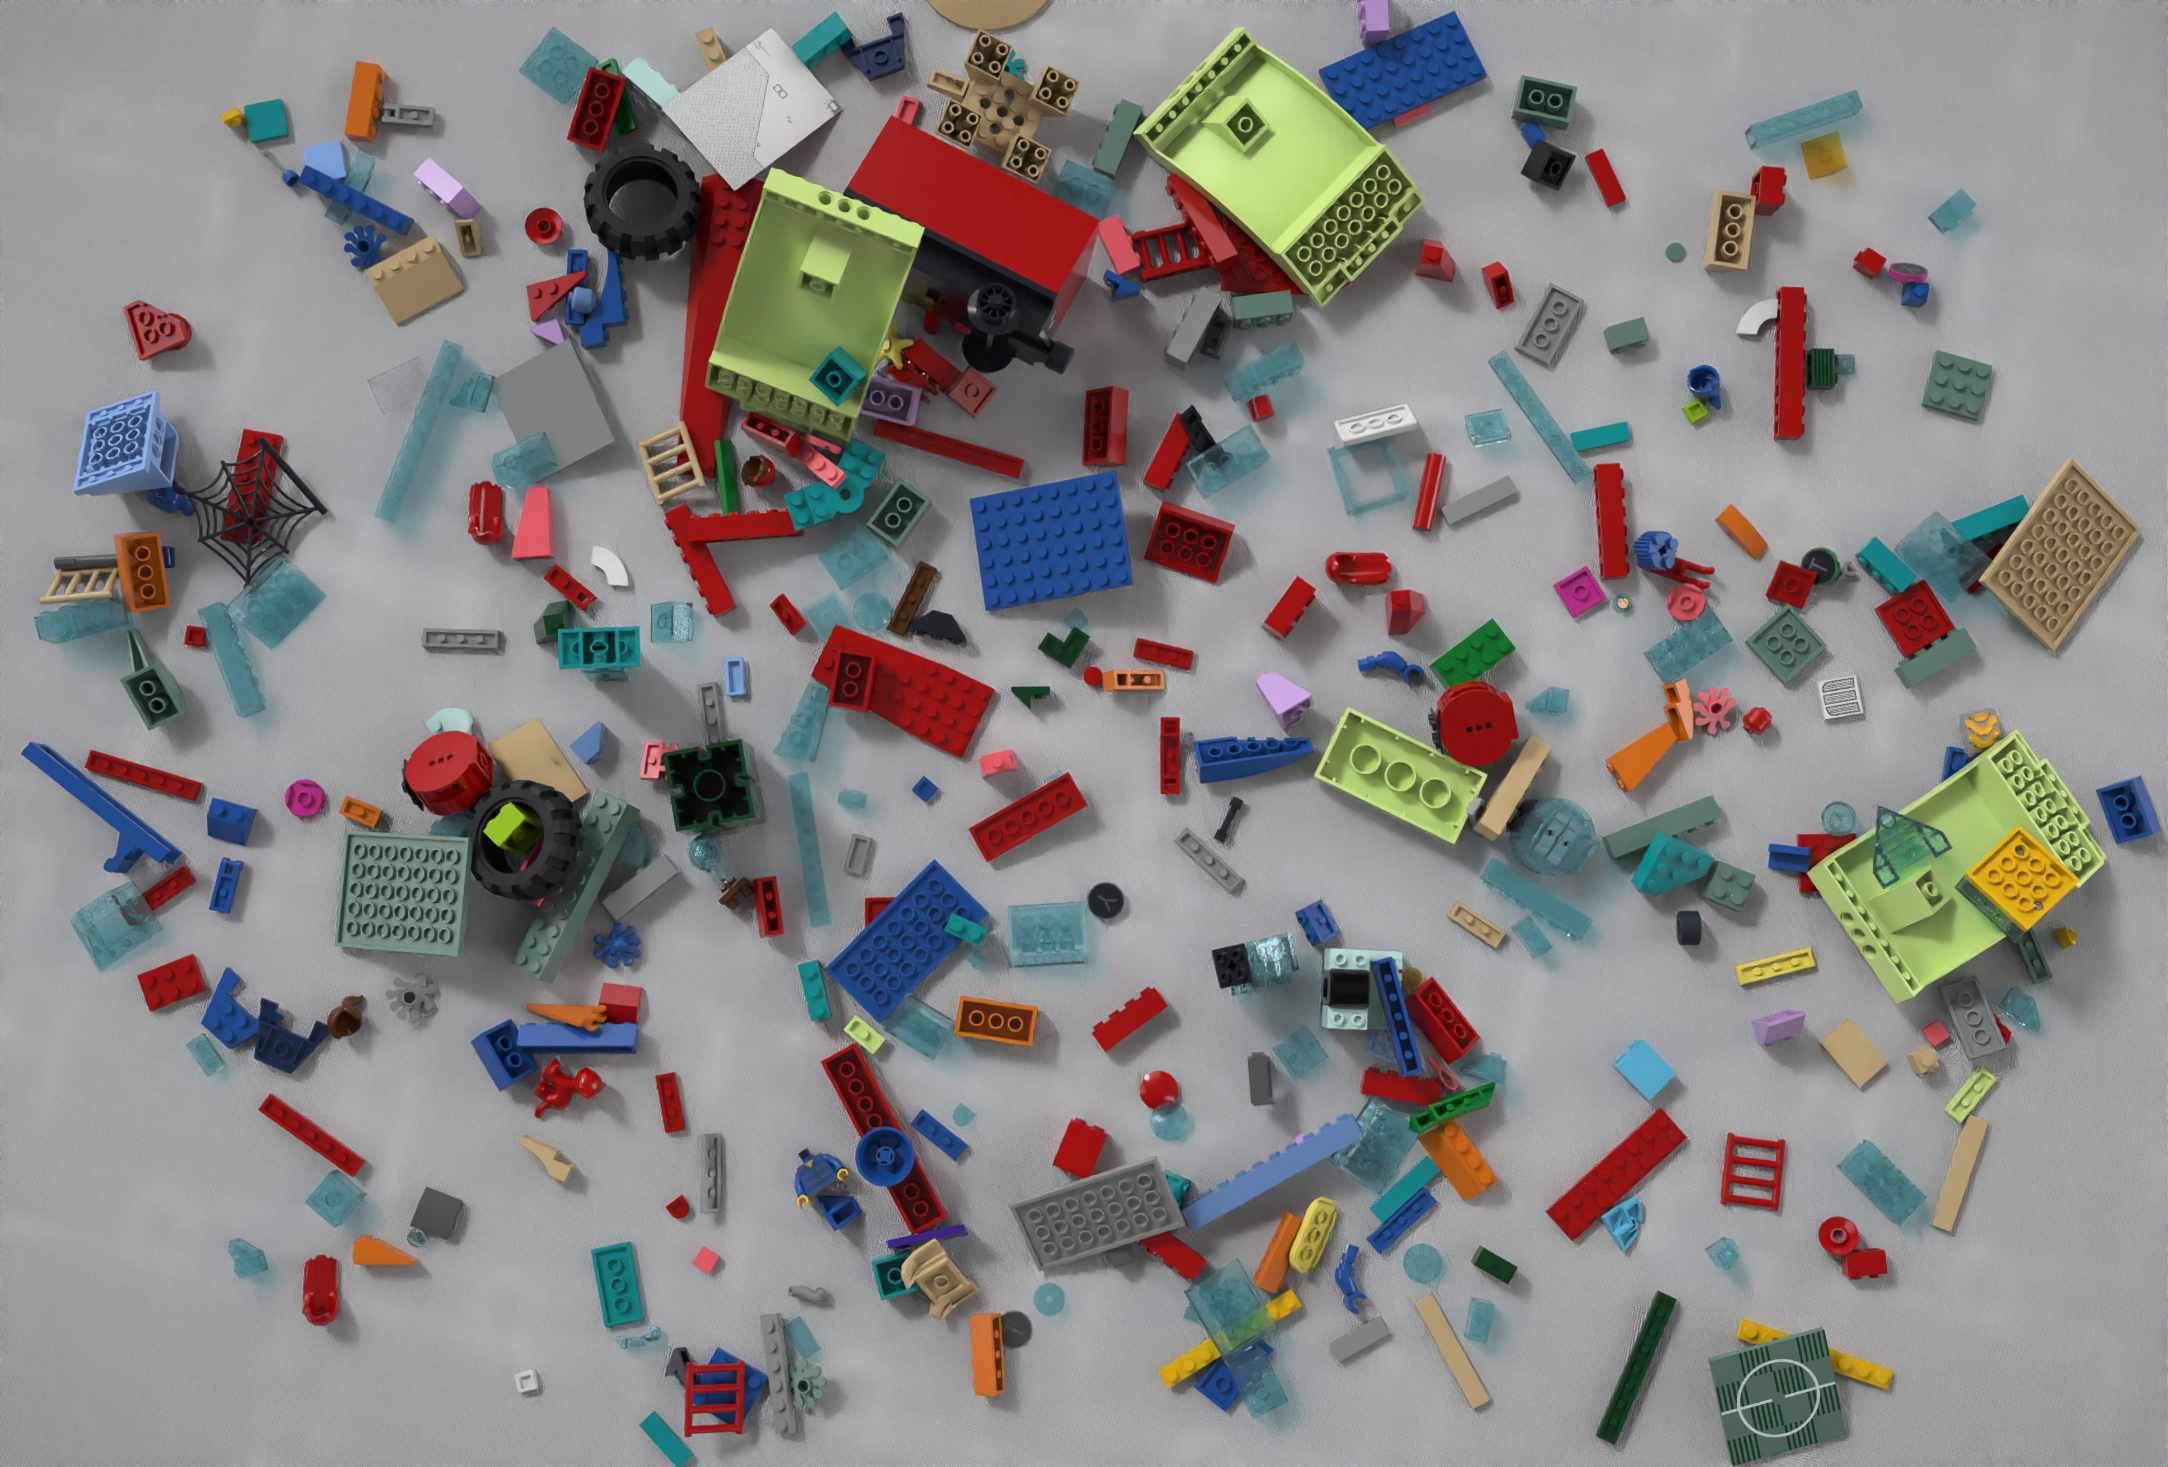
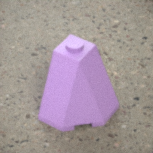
M1273 671L1262 674L1255 680L1259 692L1283 731L1299 723L1304 717L1303 712L1305 709H1310L1314 704L1310 692Z

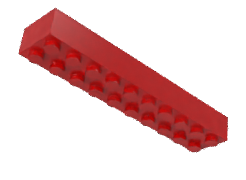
M857 1042L821 1061L861 1139L866 1133L879 1127L895 1128L906 1135ZM914 1150L913 1167L907 1177L895 1185L886 1186L912 1235L948 1216L941 1199Z

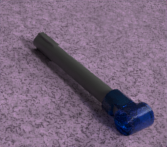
M162 546L165 568L175 567V548ZM116 554L56 557L54 560V566L57 570L118 566Z

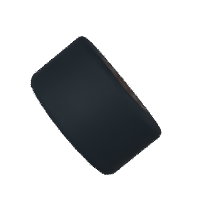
M1679 911L1676 919L1679 945H1699L1702 934L1699 912Z

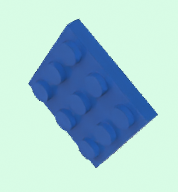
M718 1347L708 1365L737 1364V1361H740V1359ZM745 1362L743 1421L768 1379V1375ZM737 1372L703 1373L698 1385L736 1384ZM736 1392L693 1394V1404H736ZM735 1412L710 1413L728 1424H735Z

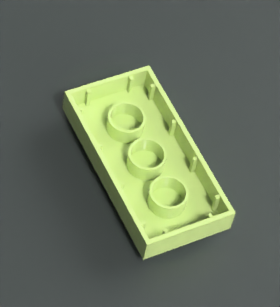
M1347 707L1312 778L1449 845H1454L1468 817L1467 807L1478 796L1487 774L1469 765L1462 764L1446 754L1442 755L1440 751Z

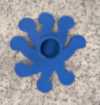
M373 225L366 226L365 232L367 236H364V229L361 226L354 227V233L348 232L344 235L347 241H351L356 246L355 248L350 243L345 244L344 251L360 256V259L353 258L351 260L353 266H360L367 261L366 269L374 266V259L377 263L387 259L386 257H381L378 253L382 242L386 241V236L379 234L376 236V241H374L373 232L375 227Z
M614 922V929L611 931L608 939H602V936L599 934L594 936V943L605 946L601 950H594L593 955L595 958L600 959L607 953L606 962L609 968L616 967V961L612 960L613 956L623 961L624 966H630L632 959L624 956L623 953L632 954L634 958H639L641 955L639 949L630 948L632 945L639 946L641 944L640 939L633 937L631 940H628L627 938L635 934L633 926H628L626 931L617 936L622 930V924Z

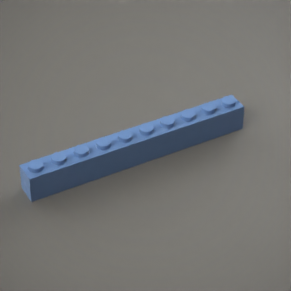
M1352 1113L1340 1115L1336 1118L1337 1122L1333 1124L1328 1122L1319 1128V1132L1315 1134L1310 1132L1303 1136V1141L1299 1143L1294 1141L1285 1147V1151L1272 1153L1268 1156L1269 1160L1265 1162L1260 1160L1251 1166L1253 1169L1247 1172L1242 1170L1234 1175L1235 1179L1231 1181L1226 1179L1219 1183V1188L1213 1191L1208 1189L1201 1194V1198L1197 1200L1192 1198L1185 1202L1182 1213L1192 1230L1199 1229L1362 1138L1364 1132Z

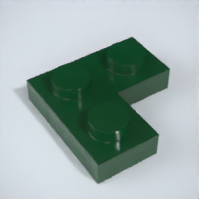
M1074 626L1065 642L1048 632L1038 649L1071 669L1091 636Z

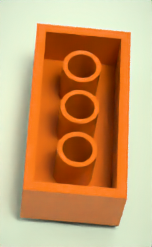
M961 995L954 1035L1032 1046L1038 1007Z

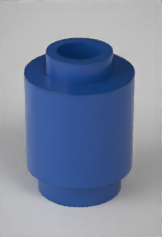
M1533 120L1526 123L1520 129L1521 135L1530 149H1533L1537 139L1543 141L1547 139L1539 125L1534 123Z

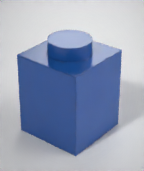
M1914 281L1908 282L1903 286L1901 305L1920 308L1927 302L1929 284L1915 283Z

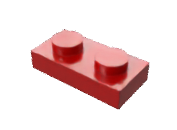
M784 593L771 603V609L792 636L805 626L806 622Z

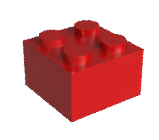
M1761 166L1752 177L1750 195L1756 196L1754 215L1772 216L1784 204L1785 193H1783V186L1786 185L1787 175H1784L1785 168Z

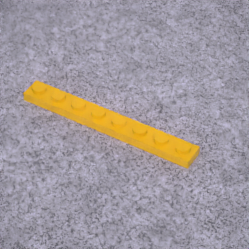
M1289 1288L1158 1370V1373L1169 1389L1302 1305L1293 1290Z
M1741 1318L1736 1334L1737 1338L1757 1345L1791 1336L1790 1334ZM1828 1348L1833 1371L1888 1389L1893 1370Z

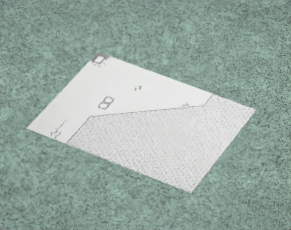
M772 28L662 108L734 191L843 109Z

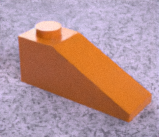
M1112 670L1102 673L1103 692L1164 690L1163 670Z
M361 1235L359 1239L354 1240L353 1264L413 1265L417 1263V1258L379 1238H372L373 1235Z

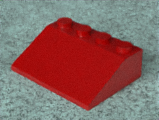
M1163 501L1144 559L1216 583L1235 525Z

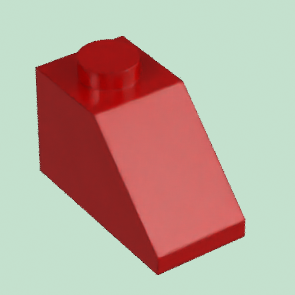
M1499 261L1481 268L1485 286L1495 307L1500 309L1515 302L1508 270Z

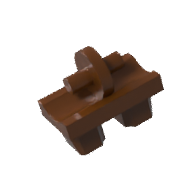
M734 876L729 880L721 879L724 885L719 890L722 893L727 889L729 891L718 901L721 905H726L734 911L741 904L734 897L738 892L745 898L754 892L749 884L750 881L746 877H742L732 886L737 881Z

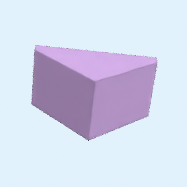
M557 319L530 329L534 336L555 346L566 340L562 325Z

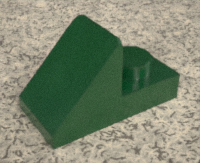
M1050 686L1011 687V692L1031 711V696H1035V699H1046V696H1050Z

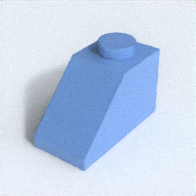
M600 721L595 723L569 746L584 764L596 763L600 759L599 755L603 752L605 725Z

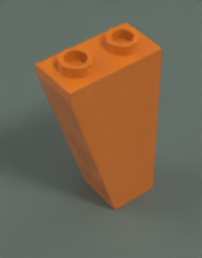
M1668 722L1664 723L1605 760L1607 762L1606 768L1611 774L1614 773L1616 776L1618 787L1622 791L1629 792L1637 786L1678 738Z

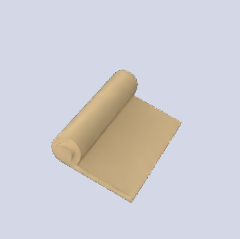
M538 718L533 719L500 740L496 738L488 744L487 750L510 784L516 780H531L554 787L556 791L562 792L572 803L588 794V791ZM534 808L529 809V811L533 812L541 820L539 814L536 812Z

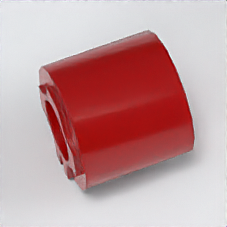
M1260 395L1247 402L1253 422L1263 421L1274 415L1268 395Z

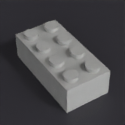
M1201 287L1200 291H1195L1191 299V307H1187L1182 315V324H1177L1173 332V340H1169L1164 348L1165 362L1184 372L1186 371L1220 308L1221 296L1204 287Z

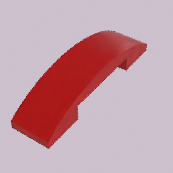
M1160 717V794H1180V717Z

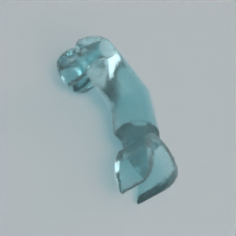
M652 1326L650 1332L642 1337L625 1338L617 1336V1343L621 1349H626L628 1345H632V1347H646L660 1338L661 1329L658 1326Z

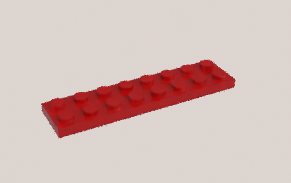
M1658 1108L1545 1212L1573 1242L1677 1148L1687 1136L1662 1108Z

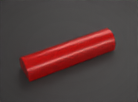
M1436 453L1427 454L1412 525L1414 529L1428 532L1432 530L1446 462V456Z

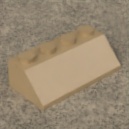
M1719 190L1712 197L1703 270L1720 273L1747 270L1756 196Z

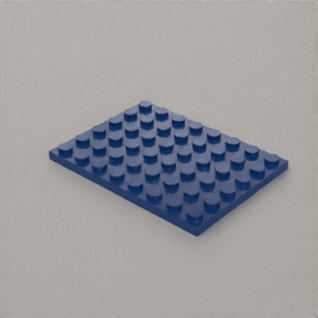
M1117 471L970 499L986 611L1134 585Z

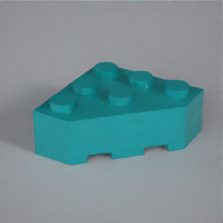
M1657 831L1631 882L1640 891L1658 896L1705 876L1715 858L1703 848Z

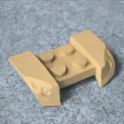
M936 1238L916 1249L902 1264L901 1275L906 1289L910 1288L914 1281H916L932 1300L930 1302L929 1316L935 1319H943L953 1308L978 1292V1288L968 1277L965 1278L948 1258L946 1250Z

